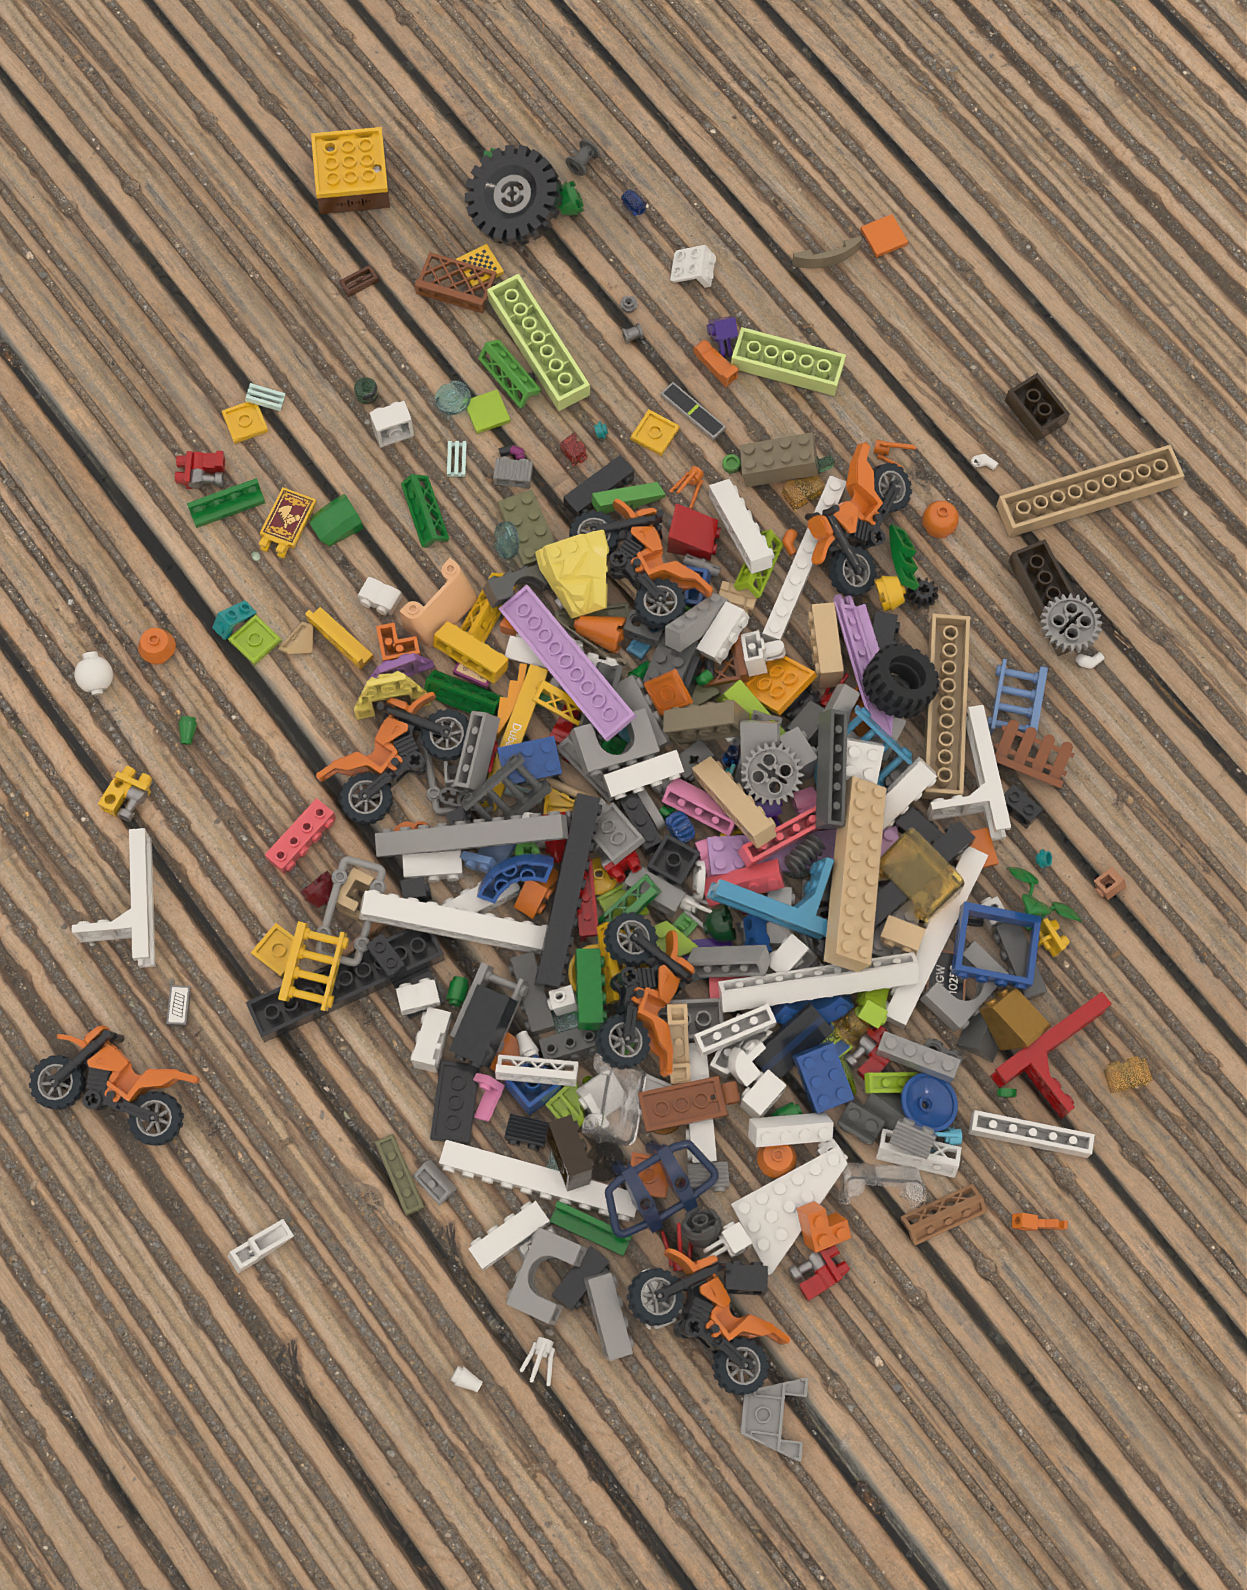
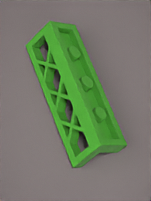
M500 340L485 343L478 359L519 408H523L529 397L540 393V387ZM487 353L490 355L491 362L486 359ZM497 365L501 369V375L497 371ZM507 377L511 380L512 387L508 385ZM518 390L523 394L522 399L518 396Z

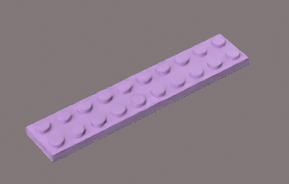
M528 585L524 586L498 608L607 742L637 717Z
M896 826L885 828L882 832L880 861L884 859H900L898 829ZM823 830L812 833L826 847L825 850L820 849L823 853L821 856L815 854L817 860L826 857L834 859L836 830ZM746 835L707 837L710 876L727 874L730 871L746 867L738 853L743 845L750 842ZM803 839L759 863L778 859L782 872H791L784 862L785 856L790 854V851L795 849L797 844H801ZM804 864L807 869L806 871H810L811 866Z

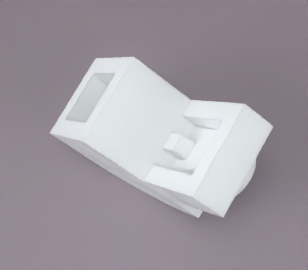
M755 1039L748 1041L743 1046V1050L734 1047L728 1058V1067L731 1074L739 1084L746 1087L761 1074L752 1061L766 1049L762 1042Z

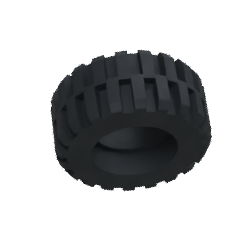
M902 644L886 645L875 654L863 672L862 681L866 696L869 695L870 702L875 704L879 711L883 710L886 712V715H894L895 718L902 719L904 717V719L920 715L937 695L940 683L938 672L934 670L935 665L929 661V657L926 654L923 655L919 649H913L910 645L903 646ZM890 673L903 677L909 683L911 689L904 688L896 683Z

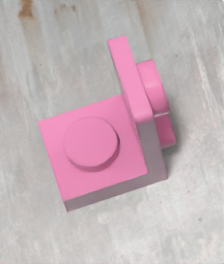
M476 1073L473 1080L479 1083V1087L485 1090L474 1118L488 1122L493 1115L505 1085L489 1075Z

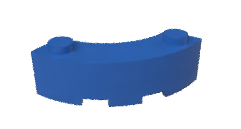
M522 854L500 862L481 881L477 890V897L495 904L499 896L515 882L522 880V882L540 881L546 883L553 868L554 858L541 854Z
M850 994L770 1006L776 1022L782 1025L788 1022L809 1002L827 1023L839 1019L855 1007Z

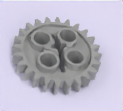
M1071 593L1068 598L1062 594L1060 599L1055 597L1053 602L1049 601L1043 609L1044 613L1040 616L1043 620L1039 623V625L1044 626L1041 629L1042 633H1046L1044 639H1051L1049 645L1055 643V649L1062 647V652H1065L1067 648L1070 654H1072L1074 649L1080 653L1081 648L1087 650L1088 645L1093 646L1094 640L1097 641L1098 634L1102 630L1099 628L1102 622L1098 621L1101 614H1095L1098 608H1091L1093 602L1087 604L1086 597L1081 601L1079 595L1073 598ZM1066 609H1072L1074 613H1069ZM1079 613H1082V615L1076 619L1075 623L1070 624ZM1054 621H1059L1061 625H1056ZM1080 622H1086L1088 626H1083ZM1067 623L1070 624L1065 632L1059 634V632L1065 629ZM1067 634H1073L1075 638H1070Z
M775 742L772 743L771 747L765 743L764 749L758 745V752L751 750L753 756L745 757L749 761L748 764L742 763L746 770L741 771V773L745 774L746 777L741 779V781L748 783L744 789L750 788L751 791L748 795L756 794L754 800L757 801L762 798V804L769 800V804L773 805L774 800H776L777 804L781 805L782 798L785 802H788L787 796L789 795L794 798L793 790L800 791L797 784H803L799 780V777L805 776L799 773V770L804 768V766H798L801 759H794L797 753L793 752L790 754V747L783 750L782 743L778 748H776ZM768 755H772L775 759L771 766L765 764V758ZM758 764H762L772 771L776 769L775 773L787 780V784H784L775 777L770 779V774L759 768ZM785 765L791 768V773L788 776H783L781 773V769ZM758 771L764 774V779L761 782H756L754 779V775ZM773 782L780 784V790L777 793L771 791V784Z

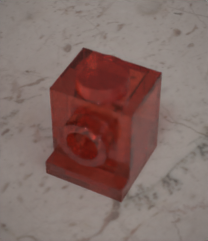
M575 432L560 442L561 452L574 466L578 463H583L588 458L586 447L581 441H577V434Z

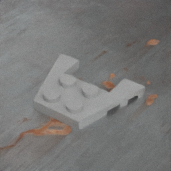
M808 1378L760 1387L756 1392L744 1395L740 1434L797 1462H801L803 1442L782 1440L781 1435L785 1395L806 1398Z

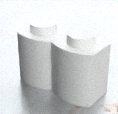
M368 577L358 594L360 603L367 608L371 606L376 608L377 612L382 615H393L402 599V593L392 586Z
M424 978L419 980L417 984L404 983L396 989L402 1015L427 1010L428 1007L435 1008L441 1006L435 980Z

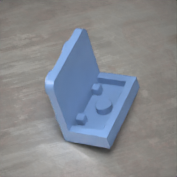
M517 844L483 847L479 849L477 854L463 851L460 858L465 862L467 868L488 873L497 864L510 858Z

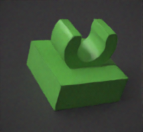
M684 912L672 924L687 938L698 927V923Z

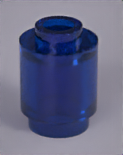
M629 189L623 193L621 197L622 203L634 216L645 212L647 203L636 191Z

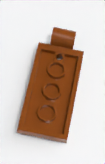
M720 1076L638 1092L646 1133L729 1116L726 1105L741 1102L737 1082L731 1081L721 1084ZM715 1096L716 1099L711 1100L710 1097Z

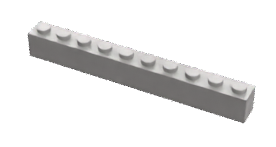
M560 811L548 812V816H541V813L529 814V818H522V815L510 816L511 819L504 820V817H495L490 822H485V819H476L471 824H467L466 821H457L452 826H448V823H438L433 828H430V825H419L418 829L411 830V827H400V831L394 832L393 829H382L381 833H375L376 857L385 858L403 856L404 854L444 852L568 839L567 817L560 814Z

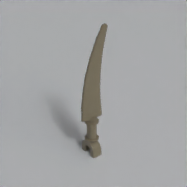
M556 619L564 629L593 649L595 654L605 660L606 657L616 659V656L613 657L604 648L595 646ZM623 658L616 659L617 664L622 663L624 666H626V664L628 663V661H626Z

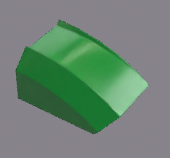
M345 494L321 508L312 516L310 525L320 541L328 546H332L363 529L359 515Z

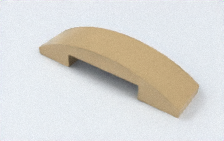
M687 1003L667 1004V1023L670 1029L674 1052L673 1072L670 1074L671 1084L691 1082Z

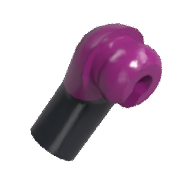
M509 445L498 448L500 457L513 454L516 460L525 458V451L521 447Z

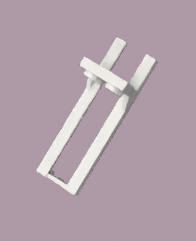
M984 705L968 707L966 737L978 789L967 797L957 795L948 800H944V798L934 799L929 805L926 817L928 821L984 812L986 826L992 841L1005 839V829L1010 830L1011 824Z
M145 828L129 829L131 909L112 922L109 920H98L97 923H90L88 921L78 922L77 925H72V933L80 943L132 938L133 960H138L140 968L156 967L152 839Z

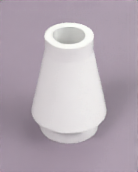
M527 1031L518 1033L516 1037L520 1057L532 1058L535 1055L539 1057V1049Z
M457 1366L450 1380L455 1386L469 1389L476 1393L483 1382L464 1366L463 1368Z

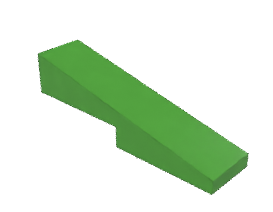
M658 482L592 493V504L598 513L602 511L604 514L615 511L613 507L615 499H620L634 509L665 498L666 494Z

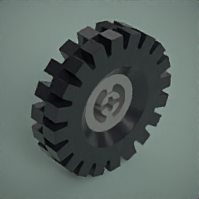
M506 145L505 151H502L500 148L492 150L493 156L490 158L487 155L480 159L482 166L479 168L475 165L470 172L474 176L473 179L468 178L466 188L469 192L465 193V202L469 205L466 207L468 215L472 218L471 221L494 242L499 244L504 242L507 246H515L516 242L520 245L529 243L528 238L532 237L534 240L542 236L540 231L543 228L548 231L553 225L550 220L552 218L557 219L560 213L557 205H562L563 196L560 194V191H563L561 181L558 179L559 175L541 153L535 149L531 151L528 146L519 145V148H516L514 145ZM516 186H522L524 188L522 191H520ZM509 202L514 207H508L506 203Z

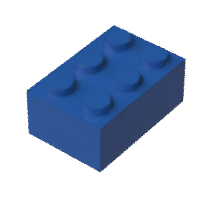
M554 736L497 748L500 767H503L512 755H517L521 752L525 760L522 765L536 780L562 775ZM516 769L507 776L515 785L528 783Z
M827 1041L792 1055L813 1112L819 1114L854 1099L833 1042Z

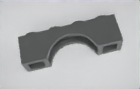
M537 562L534 566L529 567L527 565L520 568L519 571H508L501 577L493 576L489 578L483 587V591L491 607L494 608L507 602L513 596V587L518 584L531 585L539 592L551 589V586L541 573Z

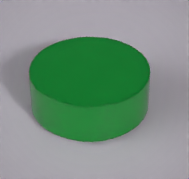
M998 1088L997 1096L1001 1098H1015L1017 1096V1089Z

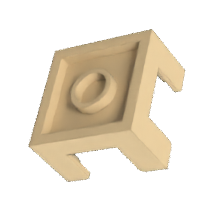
M353 867L346 883L340 889L336 902L338 912L359 922L360 911L357 910L359 903L354 899L359 890L362 892L370 890V885L375 880L374 877Z

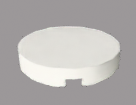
M697 860L695 865L698 867H695L693 871L692 888L696 890V893H693V898L702 900L705 889V862Z

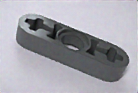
M445 787L440 790L439 799L444 806L459 808L463 806L461 799L469 792ZM447 793H450L452 797L457 798L458 803L456 804V801L453 798H449L448 801H445V797H443V795H447ZM485 795L478 802L484 804L485 801H488L490 807H486L485 810L490 814L494 809V803L489 796ZM473 807L468 809L470 812L477 813Z

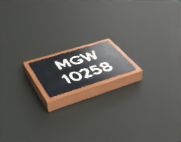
M942 950L926 983L925 992L938 981L954 997L965 1001L966 979H961V977L951 974L954 951Z

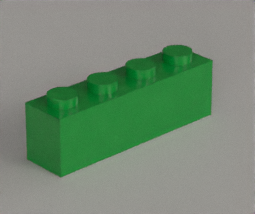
M576 949L575 976L578 1030H599L600 1025L607 1020V1012L603 1011V1004H606V993L602 992V986H605V974H601V968H604V956H600V949Z

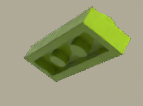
M918 1072L864 1073L865 1093H902L906 1082L917 1075Z

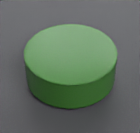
M729 454L724 457L722 462L724 471L732 474L740 469L741 461L738 456Z

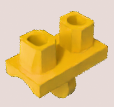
M1046 918L1040 925L1038 947L1043 945L1046 951L1048 950L1052 957H1055L1066 948L1070 941L1067 936L1059 937L1056 931L1060 927L1056 919L1049 921Z

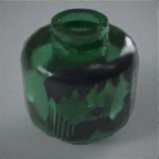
M363 377L357 380L354 385L355 396L360 403L371 404L378 398V387L373 379Z

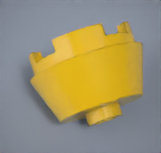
M881 576V578L874 580L884 611H893L905 602L903 595L906 594L905 587L901 585L897 576Z

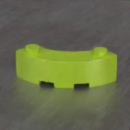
M890 988L858 992L856 1002L859 1003V1006L855 1008L856 1015L876 1028L882 1026L887 1020L886 1000Z

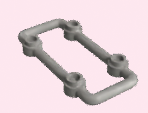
M420 732L417 743L420 746L419 748L423 750L424 759L427 764L426 773L429 784L426 796L428 801L432 803L433 811L437 815L443 816L457 808H440V789L436 786L432 757L424 747L421 738L422 733ZM461 734L455 735L457 741H460Z
M351 856L341 859L338 869L333 872L331 877L334 884L322 926L317 928L316 932L331 935L329 927L340 888L347 881V873L345 872L347 864L378 872L376 880L371 883L369 889L377 890L380 894H384L386 889L384 883L386 871L382 865ZM364 920L360 937L354 941V949L356 950L354 958L342 956L341 964L357 966L361 962L363 953L368 950L366 944L369 943L368 935L372 921ZM317 941L316 953L334 957L335 953L323 950L325 942Z

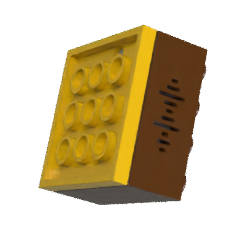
M382 127L311 133L315 187L320 214L390 208Z

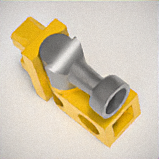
M126 766L121 773L117 771L115 778L98 802L100 809L115 817L118 815L121 819L131 822L134 817L132 811L137 804H143L151 793L149 788L152 782L151 776L142 773L139 780L133 779L137 772L130 766ZM125 799H127V800H128V803H127L125 809H124V808H121V809L119 810V808L121 807L123 801H124Z

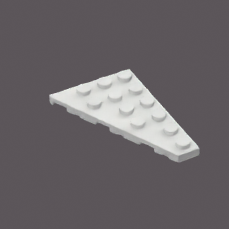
M838 1146L731 1204L761 1262H763V1266H768V1275L773 1274L801 1233L796 1208L813 1201L821 1204L848 1164Z

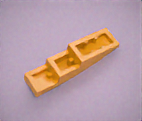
M520 663L518 681L510 680L508 698L500 697L497 716L500 718L496 739H501L507 728L528 672L527 664Z

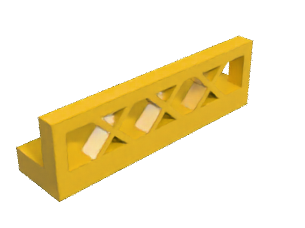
M492 572L489 578L493 576H496L498 578L503 576V574L505 573ZM483 589L460 629L485 643L501 614L498 608L502 605L492 608L488 599H485L486 595Z
M321 607L314 613L310 610L305 613L308 623L360 670L374 658L369 650Z
M545 680L538 682L535 688L537 691L532 701L579 726L580 720L574 719L572 711L577 710L581 715L582 711L566 692ZM541 692L549 696L551 701L544 702L538 699ZM558 701L566 705L567 710L561 712L557 709L555 702Z

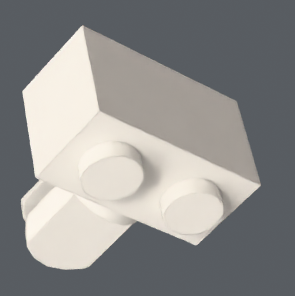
M759 631L741 634L744 659L749 677L768 673L766 662L784 658L786 655L784 644L781 640L764 643V639L761 638Z
M731 1222L723 1227L721 1235L718 1236L719 1240L706 1247L703 1252L707 1254L722 1245L721 1249L710 1256L715 1255V1257H718L727 1252L730 1259H733L750 1249L752 1242L740 1222L736 1224Z

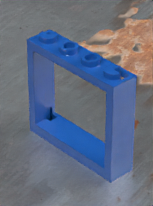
M964 901L959 910L951 974L961 977V979L974 978L979 983H987L989 981L994 982L996 986L1000 987L1009 985L1014 986L1018 990L1029 989L1033 985L1041 916ZM968 916L1032 928L1025 977L962 965Z

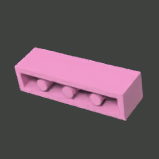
M680 778L674 779L667 786L662 802L727 836H730L737 828V825L707 792Z

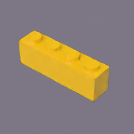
M447 621L434 634L433 647L491 683L495 684L507 671L509 659L504 654L495 651L488 644L482 643L473 635L461 630L457 625Z

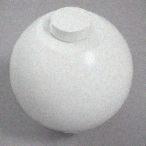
M98 652L82 654L83 660L75 668V681L85 692H91L92 695L103 694V690H106L113 680L112 667L107 660L98 657Z

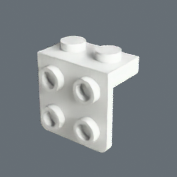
M706 245L677 250L674 253L670 280L676 283L697 279L704 288L711 287L714 276V264L716 262L715 254Z
M608 1069L575 1090L580 1098L578 1102L589 1113L587 1117L593 1125L597 1124L601 1129L609 1125L604 1116L626 1102L625 1094L612 1072Z

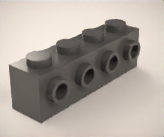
M577 1027L540 1039L539 1043L543 1058L576 1062L588 1055H598V1046L595 1045V1041L597 1040L596 1033L599 1030H578Z

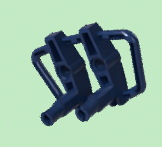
M651 1140V1144L647 1142L645 1147L646 1151L652 1155L651 1157L634 1167L630 1164L627 1166L623 1165L620 1161H616L617 1165L615 1163L611 1165V1170L617 1177L606 1187L605 1198L611 1228L615 1236L626 1238L647 1228L654 1233L663 1228L662 1221L678 1211L684 1209L688 1213L690 1210L698 1207L696 1199L717 1182L719 1173L717 1168L692 1141L683 1140L669 1146L664 1143L661 1146ZM687 1148L710 1172V1178L695 1190H692L689 1178L685 1175L673 1155L675 1151ZM657 1162L661 1165L668 1185L679 1200V1202L659 1214L654 1199L650 1196L638 1176L640 1172ZM681 1177L680 1182L675 1184L676 1179ZM622 1183L625 1184L632 1204L643 1219L642 1222L624 1230L620 1229L613 1192ZM646 1198V1202L640 1205L641 1200Z

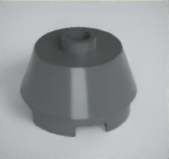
M696 1207L685 1214L686 1217L682 1222L681 1230L693 1246L706 1248L717 1241L722 1222L714 1209L710 1208L709 1211Z

